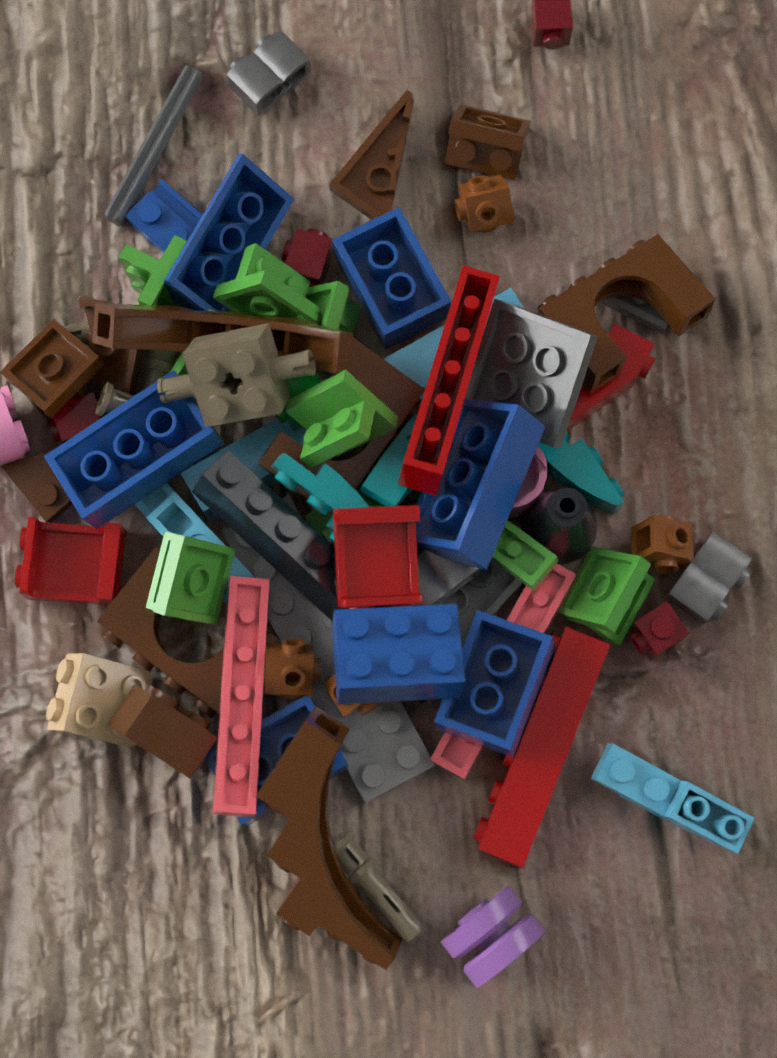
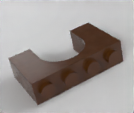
M659 234L647 241L643 239L637 241L628 249L626 254L618 259H608L599 267L596 273L588 278L585 276L579 277L569 286L567 291L559 296L551 295L547 297L538 307V314L598 336L582 384L590 394L619 376L627 357L601 327L596 318L594 308L600 302L619 295L639 298L651 305L678 337L706 320L710 314L716 298Z
M352 337V356L350 358L349 373L398 416L396 429L365 443L360 450L346 459L339 461L326 460L312 468L300 460L303 446L284 432L279 431L256 464L276 476L278 472L271 468L279 455L284 452L313 474L316 473L321 465L326 463L356 489L362 480L365 482L378 463L376 459L383 449L387 450L401 432L398 428L406 417L411 419L418 413L422 402L420 396L425 389ZM326 371V372H328L329 374H331L332 376L338 374V373ZM299 487L295 489L296 492L306 499L310 497ZM329 510L328 514L333 516V513Z
M155 547L97 620L105 629L101 636L118 649L123 644H126L136 652L132 657L134 661L149 672L154 667L158 668L167 675L162 682L179 695H182L187 690L197 698L193 705L212 719L216 713L220 714L224 647L212 658L198 663L181 662L165 653L159 639V623L162 615L146 608L160 552ZM266 631V643H280L277 637Z

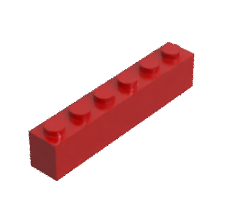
M465 265L462 266L397 485L434 496L437 494L499 282V275Z
M568 627L565 628L562 636L556 634L553 636L555 648L551 656L552 661L548 671L544 674L537 693L538 696L529 714L514 757L505 756L502 765L509 767L504 782L496 779L488 798V802L494 804L489 819L481 817L473 836L474 840L479 841L477 851L520 869L524 867L610 647L608 643Z

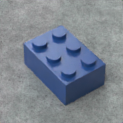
M400 207L332 239L334 258L384 350L447 319L452 301Z
M457 604L334 610L331 628L337 704L460 697L465 684Z
M477 610L462 648L465 674L464 687L459 698L442 699L434 720L437 728L443 732L514 757L555 648L553 636Z
M309 695L300 698L261 721L257 793L314 709L315 705ZM217 746L209 750L205 756L214 776L216 773ZM340 749L336 754L330 778L349 767ZM257 797L256 815L254 818L238 816L237 818L242 826L247 827L273 811L265 805L264 801Z

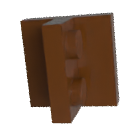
M460 104L450 122L448 131L450 139L444 163L516 180L531 121Z
M53 319L0 373L50 421L75 394H78L96 376V373L105 363L95 352Z

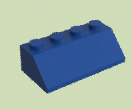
M238 154L164 279L172 301L180 307L196 311H208L210 309L229 312L230 309L213 299L216 285L236 279L246 246L256 243L266 249L294 201L290 194L244 154Z
M173 370L162 378L178 376V374ZM156 381L44 456L84 521L98 529L105 522L110 521L225 444L214 426L205 427L198 403L194 397L163 403L160 400V396L165 395V392L158 393V381Z
M464 399L437 494L434 496L421 492L416 504L420 507V521L416 522L417 547L458 564L487 570L546 426L517 404Z

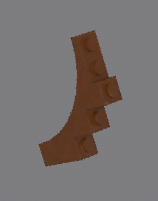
M95 303L92 343L114 349L184 352L195 337L269 323L278 356L304 352L310 349L313 353V358H309V361L315 360L316 369L340 373L344 370L349 372L353 333L319 326L317 322L299 318L256 317L239 312L196 311L165 305Z
M315 706L256 795V797L264 801L271 811L283 814L289 818L266 854L281 870L291 872L298 877L276 914L283 918L291 928L301 930L308 936L319 925L326 930L330 937L337 941H343L358 951L369 963L377 964L384 970H387L395 959L402 938L379 921L357 896L341 869L330 835L327 815L329 780L336 754L350 728Z

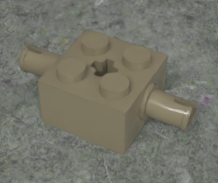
M266 323L195 337L182 353L188 374L159 378L157 389L158 393L165 392V395L160 396V400L163 403L195 397L205 427L280 414L290 398L286 379L315 375L316 365L315 360L309 361V358H313V353L310 349L304 352L278 356L270 325Z

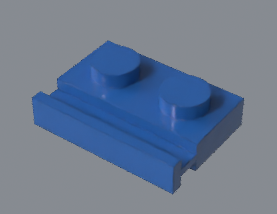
M161 179L158 182L159 185L153 191H149L125 215V218L131 226L164 254L174 235L188 241L202 214Z

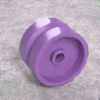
M509 885L491 899H484L458 921L459 925L440 941L453 959L461 958L475 947L478 948L479 952L464 967V973L476 988L485 984L507 967L545 932V929L533 914L523 915L510 926L506 923L520 909L522 903Z

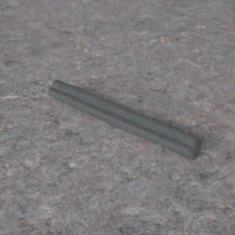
M187 65L179 75L105 211V217L111 223L118 226L124 224L126 220L125 215L133 208L202 81V75L198 69Z

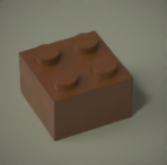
M150 684L145 690L133 685L107 725L191 779L218 738L207 731L211 723L183 706L176 710L175 707L179 702Z

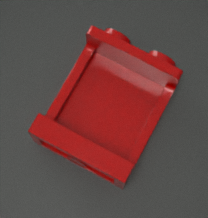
M419 505L333 510L338 607L364 609L379 605L405 607L413 606L416 603H423V595L419 594L416 522L420 521Z
M29 517L27 528L23 527L20 533V549L24 550L22 565H18L15 572L16 588H19V593L29 600L109 606L119 594L121 588L127 531L121 523L105 522V527L95 529L93 526L41 522L38 518Z

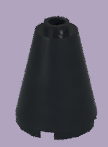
M559 488L545 491L522 515L521 530L558 557V565H565L578 561L590 550L597 535V519L592 507L579 491L573 488Z

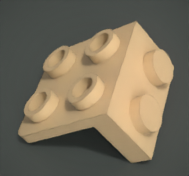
M85 653L66 654V658L60 662L57 669L56 680L59 682L56 696L51 699L47 708L46 718L49 720L47 730L76 734L124 747H134L136 745L135 742L107 724L133 685L144 690L149 684L152 685V674L143 669Z

